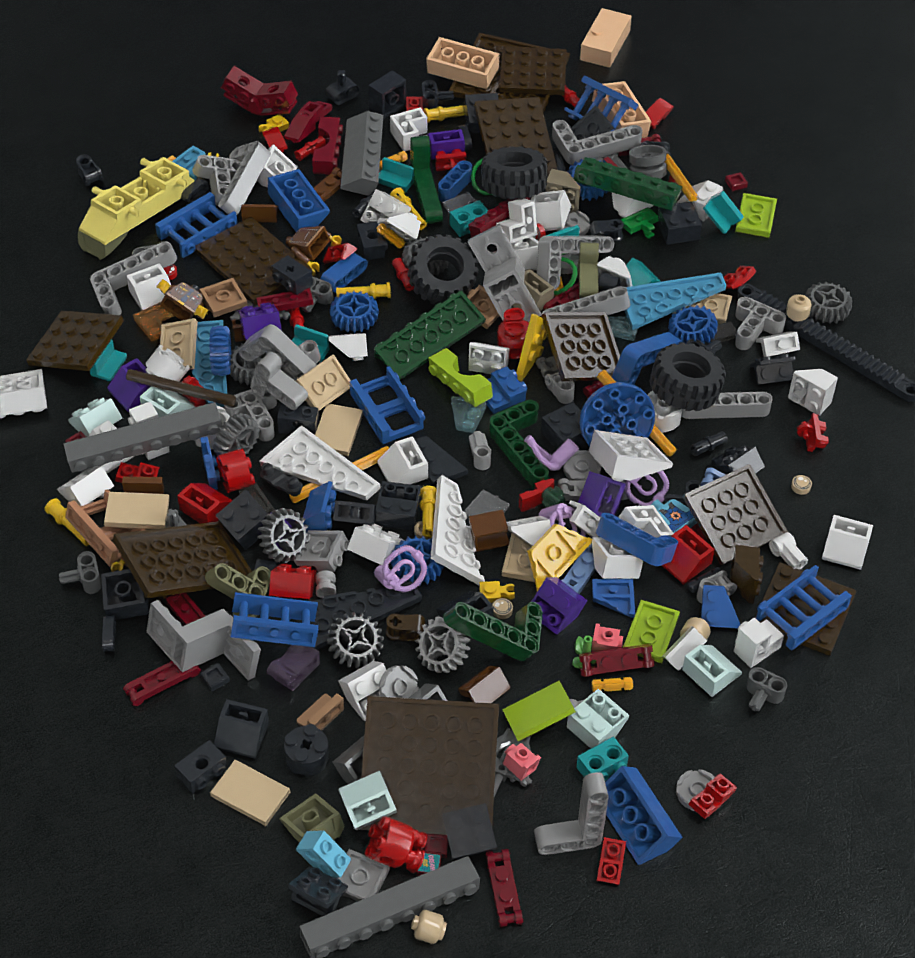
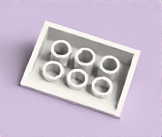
M42 369L0 376V418L9 414L22 415L27 411L40 412L47 408Z
M594 430L589 452L615 481L634 480L671 468L673 465L648 438Z

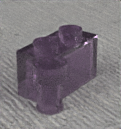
M291 645L281 658L271 662L267 669V674L291 691H294L320 664L319 651L313 647Z

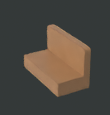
M324 694L297 718V723L300 726L314 724L318 729L323 730L344 710L343 697L336 694L331 698L329 695Z

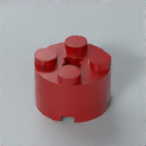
M243 448L217 456L216 461L219 474L225 481L223 485L228 493L255 484L253 474H250L249 471L252 468L250 458L246 457Z

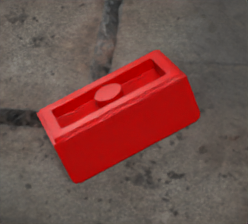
M349 243L330 246L327 249L323 263L345 260L357 248Z

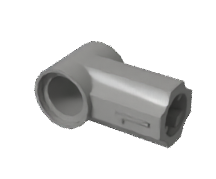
M480 431L473 432L469 436V443L474 458V467L479 470H486L491 465V449L487 444L484 433Z

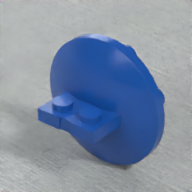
M617 382L605 385L595 391L583 406L580 415L582 436L589 446L594 430L648 438L655 422L653 403L641 388L633 384Z

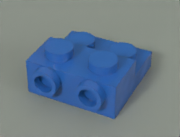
M506 366L492 372L491 378L487 379L492 384L493 397L485 401V404L493 414L526 400L527 386L523 381H518L517 373L514 369L510 370Z

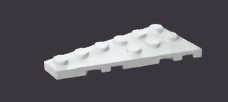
M300 426L260 460L261 466L264 463H270L273 465V468L285 474L318 485L331 481L333 482V490L364 500H368L381 489L380 483L303 426Z
M441 475L437 479L431 559L479 585V582H485L484 576L479 573L481 566L474 555L476 548L470 526H466L465 523L467 516L466 512L462 511L460 505L462 498L458 484Z

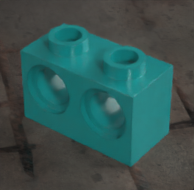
M480 200L450 211L449 224L459 237L470 233L468 224L477 217L487 213L488 210Z
M613 736L579 755L577 769L583 777L591 773H602L606 781L621 766H627L629 755Z

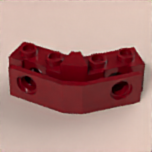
M236 66L228 73L221 87L226 91L223 96L249 112L260 116L288 114L297 103L295 98L298 93L292 81L262 83Z

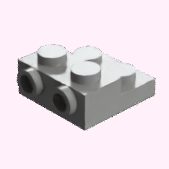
M308 530L310 535L306 536V539L309 543L304 544L307 550L301 549L302 556L301 554L296 555V560H294L296 565L314 566L317 571L328 570L335 572L337 566L342 565L344 551H348L349 541L344 532Z

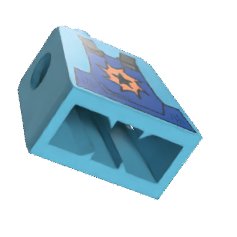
M657 499L651 504L654 505L673 533L685 525L691 528L697 524L690 509L675 499L670 500L666 504L661 503Z

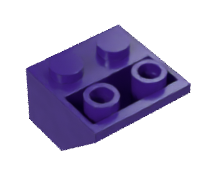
M461 129L427 134L430 141V156L432 160L436 159L437 151H444L446 154L452 153L454 149H460L462 152L465 151V139Z
M262 303L260 307L245 306L242 307V310H238L245 339H248L270 324L277 326L282 331L279 311L274 304Z
M137 358L121 366L107 387L108 391L127 412H129V409L141 405L140 396L151 387L126 379L128 369L147 373L146 367Z
M589 471L578 503L585 505L599 517H601L602 513L616 515L626 484Z
M546 577L532 602L539 604L542 609V624L555 634H559L574 621L588 601L557 577Z

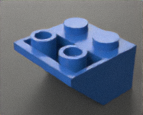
M328 481L310 491L303 516L305 519L303 525L307 524L309 526L306 532L308 530L328 531V529H332L333 518L331 517L334 514L336 490H333V482Z

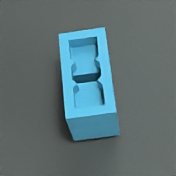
M307 831L296 848L312 867L319 868L322 872L333 878H341L352 860L325 831Z

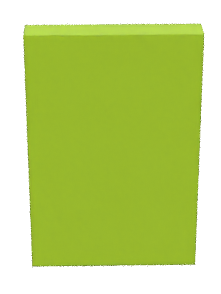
M743 193L740 212L744 218L737 222L735 232L770 238L777 199Z
M641 600L623 647L652 644V659L662 663L664 660L663 655L669 646L680 611ZM639 653L637 656L643 657V653Z
M560 681L502 709L518 741L576 712Z

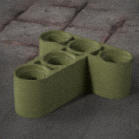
M580 242L577 268L579 298L598 293L597 264L599 243Z
M220 563L207 571L205 579L211 587L234 599L235 592L265 596L270 584L271 572L267 567L261 566L245 576L230 566ZM233 612V617L234 615L239 616V613ZM248 614V617L255 618L257 616L254 614Z

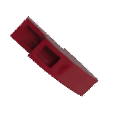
M321 101L307 102L292 120L284 139L295 143L303 140L316 129V122L320 120V117H324L332 110V104Z

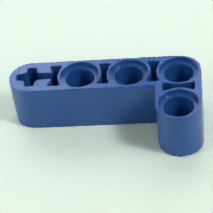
M610 513L601 514L596 529V534L599 537L654 566H661L671 562L678 545V541L671 536L663 535L656 538Z

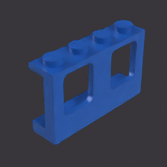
M390 366L387 367V375L360 385L357 379L349 381L350 395L358 407L363 410V415L382 444L423 429V421L425 420L423 411L417 408L415 399L409 396L406 386L401 384L398 374L394 373ZM391 386L398 398L381 405H376L368 394L383 387ZM402 411H407L415 423L393 431L385 418Z

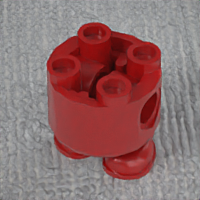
M511 308L504 312L503 322L498 327L497 346L510 348L509 359H520L529 322L523 320L525 313L522 309Z
M383 816L377 825L372 824L368 833L371 838L366 848L365 856L392 868L400 867L406 863V868L410 873L417 872L424 860L425 851L422 849L427 843V833L418 832V830L413 829L410 825L388 816Z

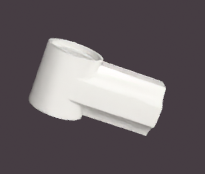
M789 532L770 540L769 546L775 556H781L793 569L801 570L807 564L808 559L797 548L795 539Z

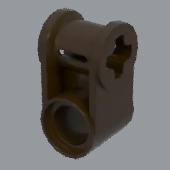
M391 614L386 620V637L392 641L416 642L415 640L421 637L417 632L424 631L422 625L425 624V618L418 614Z

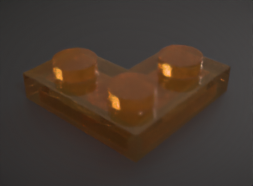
M161 302L133 315L134 321L151 341L161 337L162 322L174 316L160 306Z

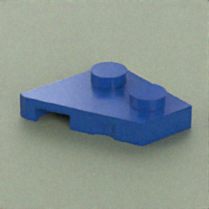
M202 437L200 441L208 483L210 487L217 490V481H220L219 470L214 468L217 466L215 455L211 454L208 437Z
M592 579L594 602L630 618L635 617L633 579Z
M703 585L701 618L707 622L709 627L739 628L741 624L725 587Z

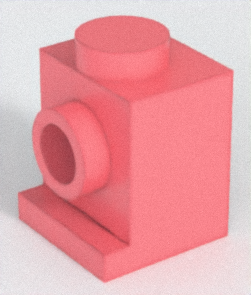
M596 624L591 652L622 648L623 636H619L620 630L600 627V624Z
M522 743L517 746L512 744L505 751L506 756L503 764L522 781L536 770L541 757L539 755L535 756Z

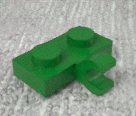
M647 207L621 219V221L624 223L623 228L630 234L642 229L644 235L647 238H651L654 236V233H652V230L655 229L653 224L658 222V215Z

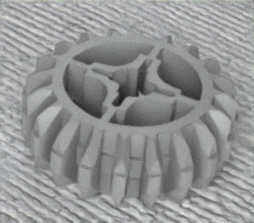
M436 617L435 621L432 619L428 620L429 626L424 624L422 625L424 631L417 632L421 636L420 639L415 640L416 643H419V647L415 648V650L421 652L417 656L418 659L423 660L421 664L428 666V670H435L437 673L442 671L449 673L450 669L457 670V664H463L461 658L468 657L465 654V650H470V647L466 646V643L471 640L466 638L465 634L447 626L442 617ZM442 629H449L447 633H443L442 635L437 634V632ZM443 654L449 656L447 659L443 661L436 660L439 656L441 657Z

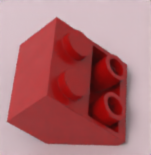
M190 483L177 495L179 510L200 524L217 522L219 519L215 515L233 501L206 483Z
M685 525L671 536L678 541V545L672 561L662 566L682 584H685L712 564L715 549Z
M279 564V566H276L271 571L269 596L310 599L312 597L317 570H311V566L301 565L299 568H291L292 565Z

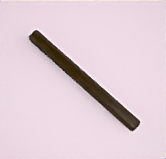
M128 369L126 373V379L129 381L231 407L236 403V396L132 369Z

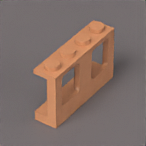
M107 489L104 491L102 500L81 507L75 500L68 502L65 518L110 567L114 562H119L121 557L117 547L111 541L114 534L143 531L145 529L105 526L99 528L89 515L106 510L110 492Z

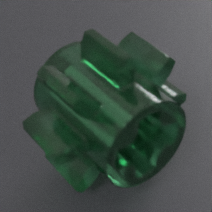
M555 486L554 489L551 487L546 488L541 496L544 507L547 508L565 503L566 499L563 497L565 493L558 486Z

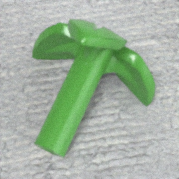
M579 636L575 642V652L577 654L591 652L592 637L585 636L583 639ZM575 657L572 660V665L576 668H582V662H580L579 657Z

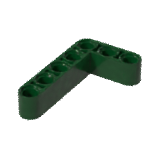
M428 135L411 137L410 162L411 167L414 168V186L423 218L427 224L443 222L442 208L430 170Z
M526 400L493 415L490 418L489 434L531 487L535 488V483L541 480H548L549 470L538 460L533 450L518 433V431L535 424L538 420V403L534 400Z
M458 602L444 613V621L450 628L519 661H525L539 650L542 609L536 602H530L516 612L514 627L463 602Z

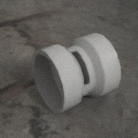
M328 570L318 572L315 576L317 584L316 595L323 598L324 596L336 594V586L334 585L336 582L335 574Z

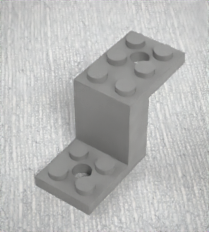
M498 224L469 239L468 244L485 272L483 287L502 320L504 319V312L511 309V306L515 303L520 304L521 309L525 313L523 320L529 322L531 314L541 316L539 308L524 284L525 268L501 225ZM494 244L497 246V250L490 252L487 246Z
M158 600L151 603L147 633L182 672L224 654L247 680L255 678L261 649L253 640L231 638L233 617L224 609L182 627L180 622L175 620L169 613V610Z

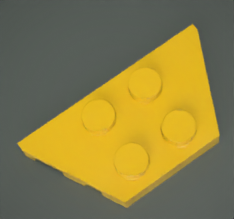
M531 314L516 372L518 381L521 382L537 358L541 356L543 352L542 343L547 336L543 319L535 314Z
M553 524L527 551L537 592L546 577L559 578L592 543V539L579 535L577 532L568 530L559 524Z

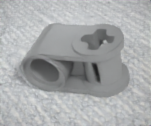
M559 372L545 375V383L548 389L553 392L559 402L568 404L574 400L575 384L573 381L561 382Z
M720 571L701 580L697 592V600L702 603L703 585L724 586L728 596H731L736 591L737 585L728 579L725 571Z

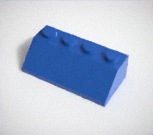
M299 169L268 177V195L278 206L295 232L300 228L318 226L330 213L329 208Z
M621 766L605 782L609 796L606 815L621 839L626 841V847L638 865L668 852L683 838L637 768Z

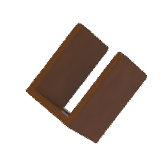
M503 510L469 516V525L476 552L509 545L506 533L508 526Z

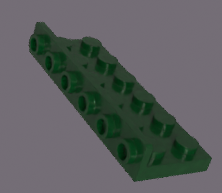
M587 157L584 158L581 165L576 166L573 178L576 182L671 211L683 187L673 182H666L657 177L653 178L640 172H633L627 168H620L610 163L600 162L594 158Z
M461 290L458 293L451 294L445 302L436 304L430 312L423 313L415 322L408 323L400 332L393 333L385 342L378 343L374 348V357L376 359L380 358L386 367L390 366L401 380L428 362L429 357L450 347L484 324L486 318Z

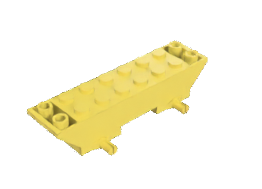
M164 157L153 162L143 158L140 164L146 168L140 170V177L122 188L116 185L107 190H101L97 186L92 188V193L98 196L91 199V207L83 219L79 231L106 245L181 199L184 189L195 180L189 177V170Z

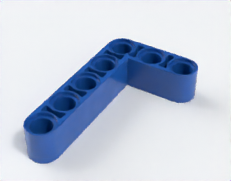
M666 332L627 345L621 353L612 378L616 382L635 385L641 368L654 363L661 349L674 343L676 345L681 342L684 343V341L670 332Z

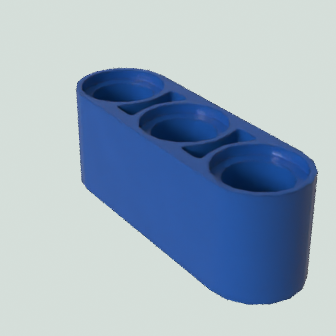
M469 161L458 162L438 183V198L441 202L452 201L471 181L472 164Z
M352 253L345 260L338 261L325 271L320 279L330 283L332 291L336 293V287L344 288L363 273L368 262L356 253Z

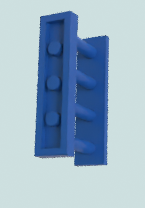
M584 75L581 80L586 85L583 95L573 111L567 107L564 110L569 113L568 117L575 121L577 119L580 120L583 117L579 114L591 92L596 90L597 96L588 112L595 105L598 107L602 99L607 96L609 101L602 112L607 118L614 104L619 102L621 107L611 122L613 127L616 128L625 111L629 108L636 111L639 104L631 98Z
M209 192L156 223L157 237L161 240L168 236L179 243L181 257L184 258L195 251V246L236 225L237 214L233 211L226 216L216 208L215 195ZM212 212L220 220L211 223L203 215ZM198 220L206 228L199 232L190 223ZM184 228L193 236L185 240L176 231Z
M816 565L810 570H804L799 578L768 601L761 602L757 608L756 620L761 621L768 616L787 633L786 646L791 651L845 611L851 601L852 595L847 591L841 595H835L816 579L819 568ZM811 584L830 603L826 606H821L803 588ZM796 594L816 613L812 617H807L789 599ZM782 605L802 624L797 628L792 627L774 610Z
M235 592L232 612L239 613V616L234 615L231 638L315 647L318 625L310 624V621L315 622L318 602ZM248 614L260 615V618L248 617ZM269 616L281 618V621L269 619ZM289 619L302 620V623L289 622Z

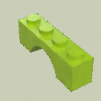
M447 348L429 357L430 373L463 397L466 402L476 407L493 397L491 382L481 374L468 376L458 373V358Z

